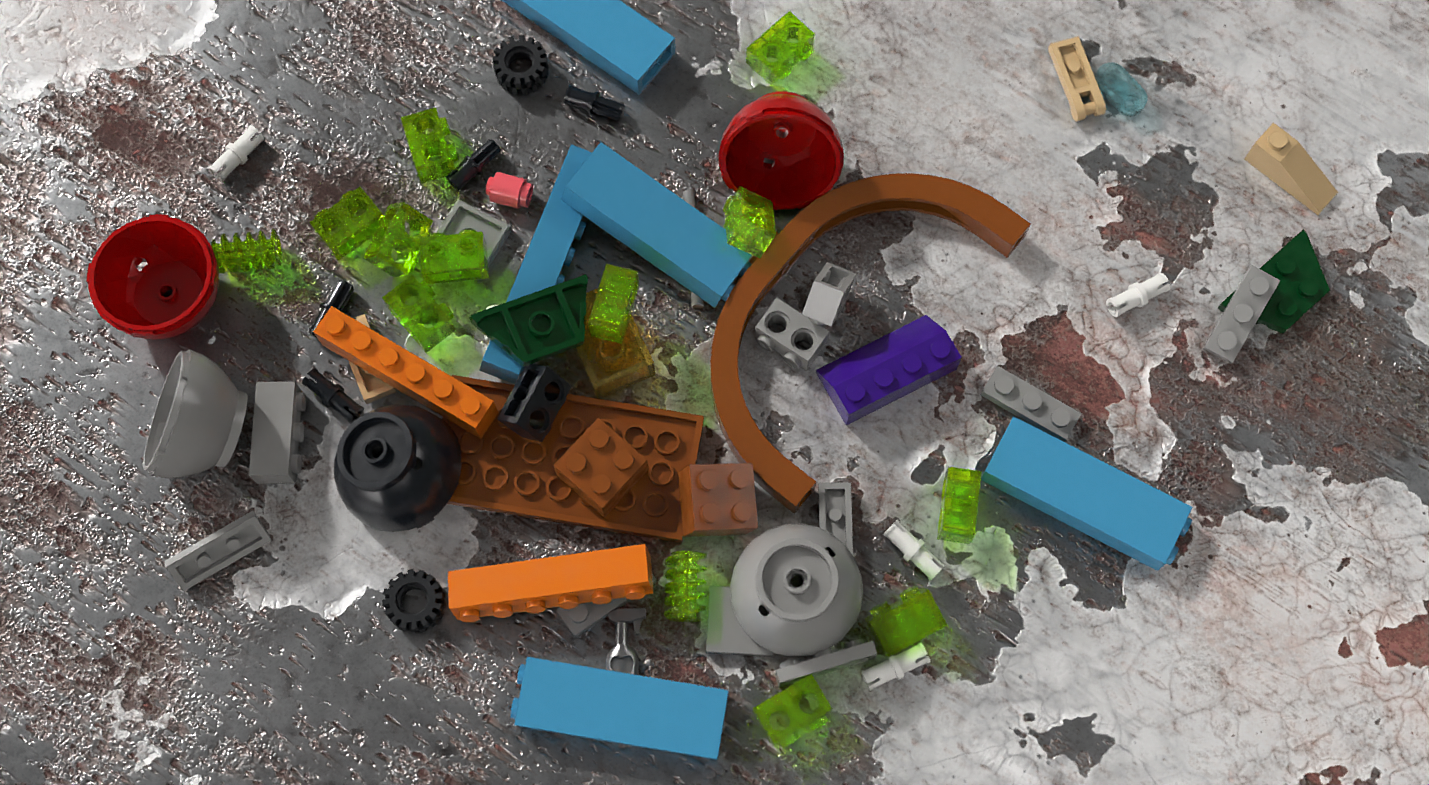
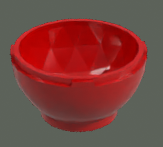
M787 91L768 93L744 106L733 117L724 131L718 154L721 176L728 188L733 189V191L748 202L770 209H801L807 207L814 200L826 194L835 185L841 175L844 164V150L837 128L826 112L805 97ZM764 159H772L774 162L772 164L766 163Z
M155 214L127 223L112 232L99 247L92 259V263H89L86 282L88 283V290L94 307L100 316L114 328L132 337L153 340L168 339L187 332L198 325L208 314L216 300L219 288V265L212 246L198 229L180 219L169 217V215ZM143 261L147 262L148 264L139 271L138 265ZM173 290L169 297H163L167 291Z

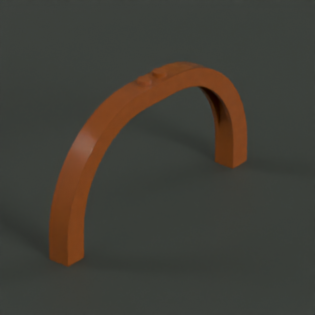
M897 173L872 176L833 189L801 210L780 233L775 231L765 244L767 248L760 256L755 254L749 260L752 265L736 283L727 298L717 321L710 360L711 392L720 429L738 462L753 463L754 481L794 514L815 490L816 481L773 447L754 422L741 391L738 375V356L742 337L756 308L817 239L836 226L856 217L884 211H912L934 215L962 226L1008 258L1025 238L1031 223L992 196L964 183L933 175Z

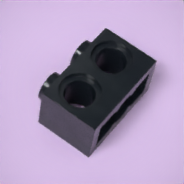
M527 365L524 367L497 420L522 438L543 442L546 435L550 432L552 423L560 408L564 405L572 385L547 366Z

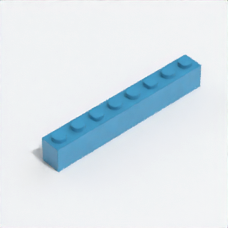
M572 144L570 145L506 302L564 281L565 276L561 275L560 272L563 265L570 266L576 249L571 248L574 238L577 240L581 239L586 223L581 221L583 215L563 202L561 198L565 186L592 152ZM490 340L479 371L516 384L524 367Z

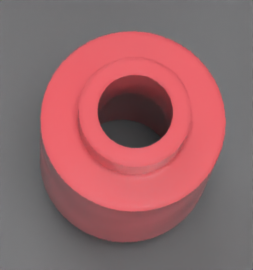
M496 172L494 177H489L485 193L489 195L490 202L517 209L521 207L528 208L532 199L533 184L527 183V179Z

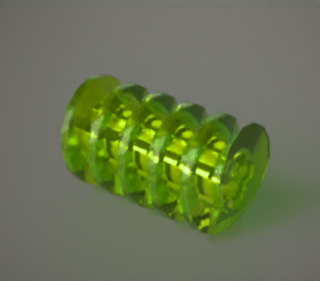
M276 230L271 231L270 239L266 238L264 231H259L257 240H254L251 232H246L245 241L241 240L238 233H234L232 242H229L226 234H221L220 243H216L215 239H212L211 246L219 265V274L225 273L227 268L232 273L237 272L239 268L243 271H250L253 266L255 270H262L264 265H266L268 269H275L277 263L279 266L282 264L281 242Z
M689 550L670 553L671 556L665 559V565L672 568L665 572V578L672 581L665 585V591L672 595L664 598L665 605L671 607L664 611V617L674 622L703 621L702 618L697 617V613L706 611V606L697 604V600L705 598L706 593L698 591L697 587L705 585L706 580L697 577V574L707 571V567L697 564V561L707 558V554Z

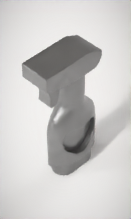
M646 608L616 609L609 613L610 621L615 624V645L607 654L606 670L639 675L638 655L628 643V623L633 622L635 634L639 636L640 625L643 619L646 618Z

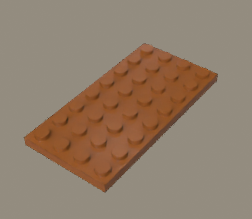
M452 375L455 379L493 400L499 413L481 439L442 417V420L455 432L461 445L462 469L458 486L447 504L682 543L683 525L678 472L690 464L697 463L704 416L568 394L564 405L560 408L552 423L550 432L546 435L543 442L522 438L497 420L515 385ZM597 418L601 419L644 456L648 461L649 468L648 472L605 518L556 475L553 466Z

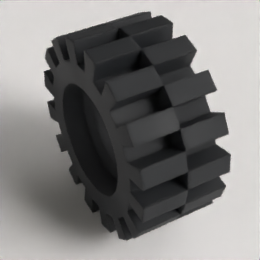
M519 35V41H515L514 36L508 37L510 43L507 44L503 40L500 43L501 49L496 47L494 51L495 56L492 58L498 83L503 85V89L507 92L511 88L512 94L518 95V90H522L523 95L528 94V88H531L533 92L537 91V84L542 87L545 84L544 78H548L549 75L545 49H542V44L539 41L535 44L534 38L530 36L527 41H525L524 35ZM517 58H528L532 61V67L522 73L513 72L509 68L510 63Z
M411 569L407 570V574L402 572L396 574L398 578L395 581L391 579L388 582L390 587L389 589H384L385 599H382V605L385 607L384 612L386 616L399 629L407 630L410 633H416V631L420 630L422 633L427 631V627L431 626L433 628L436 626L435 621L438 618L442 619L444 615L442 610L446 609V602L444 601L446 596L441 585L431 574L428 575L422 570L415 572ZM419 589L425 592L427 596L426 606L422 611L415 614L406 612L402 606L404 595L410 590Z

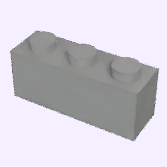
M256 382L249 476L257 484H296V473L301 472L302 458L298 454V445L304 439L303 423H300L301 411L306 409V395L296 382Z

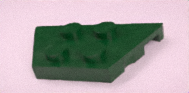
M1304 229L1260 268V270L1281 281L1256 324H1264L1269 329L1284 334L1330 291L1310 239ZM1235 291L1218 306L1220 311L1224 312Z
M585 274L477 312L470 316V321L522 367L582 346L585 339L588 277Z

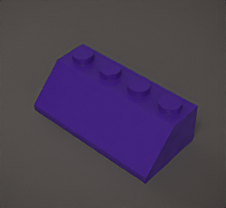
M925 315L817 369L816 374L847 426L957 370L962 357L947 331Z

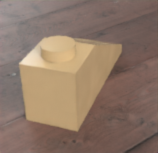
M1272 123L1261 135L1244 158L1245 161L1316 215H1319L1338 193L1299 141L1275 123Z

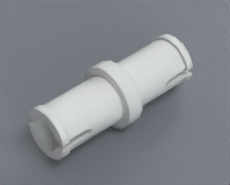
M250 125L233 144L229 143L225 147L226 151L208 167L211 174L217 173L223 167L215 176L216 179L223 182L239 164L244 165L248 161L247 156L265 140V137L260 133L250 140L259 131Z
M1158 273L1142 283L1135 282L1129 285L1128 290L1106 300L1107 306L1114 305L1108 311L1112 316L1118 317L1120 314L1136 306L1143 307L1147 305L1148 300L1170 290V284L1162 285L1169 281L1163 273Z
M898 519L883 534L905 554L903 558L907 562L911 560L930 581L946 566L924 546L925 542L922 539L918 541Z
M920 642L918 645L897 655L891 653L886 656L887 660L860 672L869 691H872L874 688L890 680L904 678L905 673L931 661L929 656H927L926 649Z

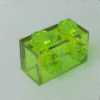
M463 230L459 234L432 233L428 237L419 238L421 273L426 284L489 278L487 243L483 232Z
M917 585L910 587L899 594L900 600L890 605L888 601L880 603L870 609L872 615L864 618L885 656L890 657L947 626L929 589L923 587L918 589Z

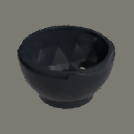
M394 404L381 406L367 412L352 422L339 440L334 459V480L339 496L346 508L357 519L373 529L387 532L407 531L413 528L419 529L434 520V517L450 501L458 486L462 469L460 442L455 432L445 421L418 406ZM384 449L382 455L376 458L377 453ZM418 459L422 460L423 463L421 468L415 470L414 467L416 466Z

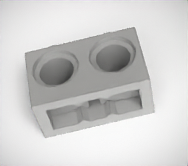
M827 262L813 282L802 315L809 317V320L814 324L832 327L845 306L856 273Z
M776 297L755 326L754 338L757 339V343L765 350L770 352L774 350L781 354L783 360L791 367L796 369L801 367L807 371L827 344L830 331L812 323L808 317ZM773 324H780L785 330L781 333H774L769 327ZM798 341H806L811 345V348L800 350L795 344Z

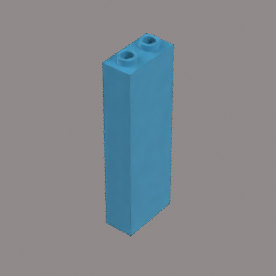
M502 0L638 95L641 94L676 53L675 37L620 0Z
M602 142L599 143L565 186L561 198L563 202L714 308L721 299L726 302L735 286L733 282L738 276L742 277L752 265L749 260L755 252L754 249Z
M1014 416L980 479L1157 571L1165 564H1172L1179 550L1175 543L1179 535L1185 536L1192 523V519L1188 517L1192 506Z
M527 657L526 664H520L517 684L521 685L519 698L514 697L510 717L515 719V726L718 760L729 694L728 690Z

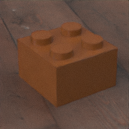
M599 418L553 465L556 475L604 518L649 470L647 459Z
M753 463L690 464L678 472L683 537L746 535L758 529Z

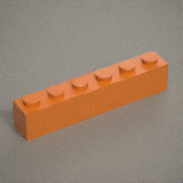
M333 306L330 307L313 331L321 345L480 439L499 413L493 400Z
M646 544L448 571L449 610L457 620L462 622H475L480 617L486 616L506 618L512 616L515 612L522 611L541 613L546 608L552 607L572 609L581 603L588 602L607 604L612 599L624 597L629 600H637L645 597L646 594H654L651 556Z

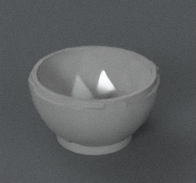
M190 349L186 352L180 351L175 357L166 377L155 409L144 454L143 468L144 471L149 472L150 476L182 478L201 473L213 466L224 468L229 463L237 445L246 414L247 394L237 390L232 380L221 367L198 352Z
M783 524L769 529L754 538L741 553L731 578V604L735 616L745 633L760 646L783 656H811L829 649L840 642L853 627L862 605V576L856 560L847 546L833 534L817 526ZM825 549H830L835 554V557L832 558ZM800 576L804 583L800 587H794L790 583L791 578ZM763 605L770 612L768 616H763L759 612V606Z

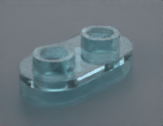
M1113 62L1101 65L1095 75V79L1102 95L1121 114L1125 116L1140 114L1147 103L1146 91L1121 65ZM1105 79L1112 80L1114 84H1108ZM1130 100L1134 105H1129L1125 101Z

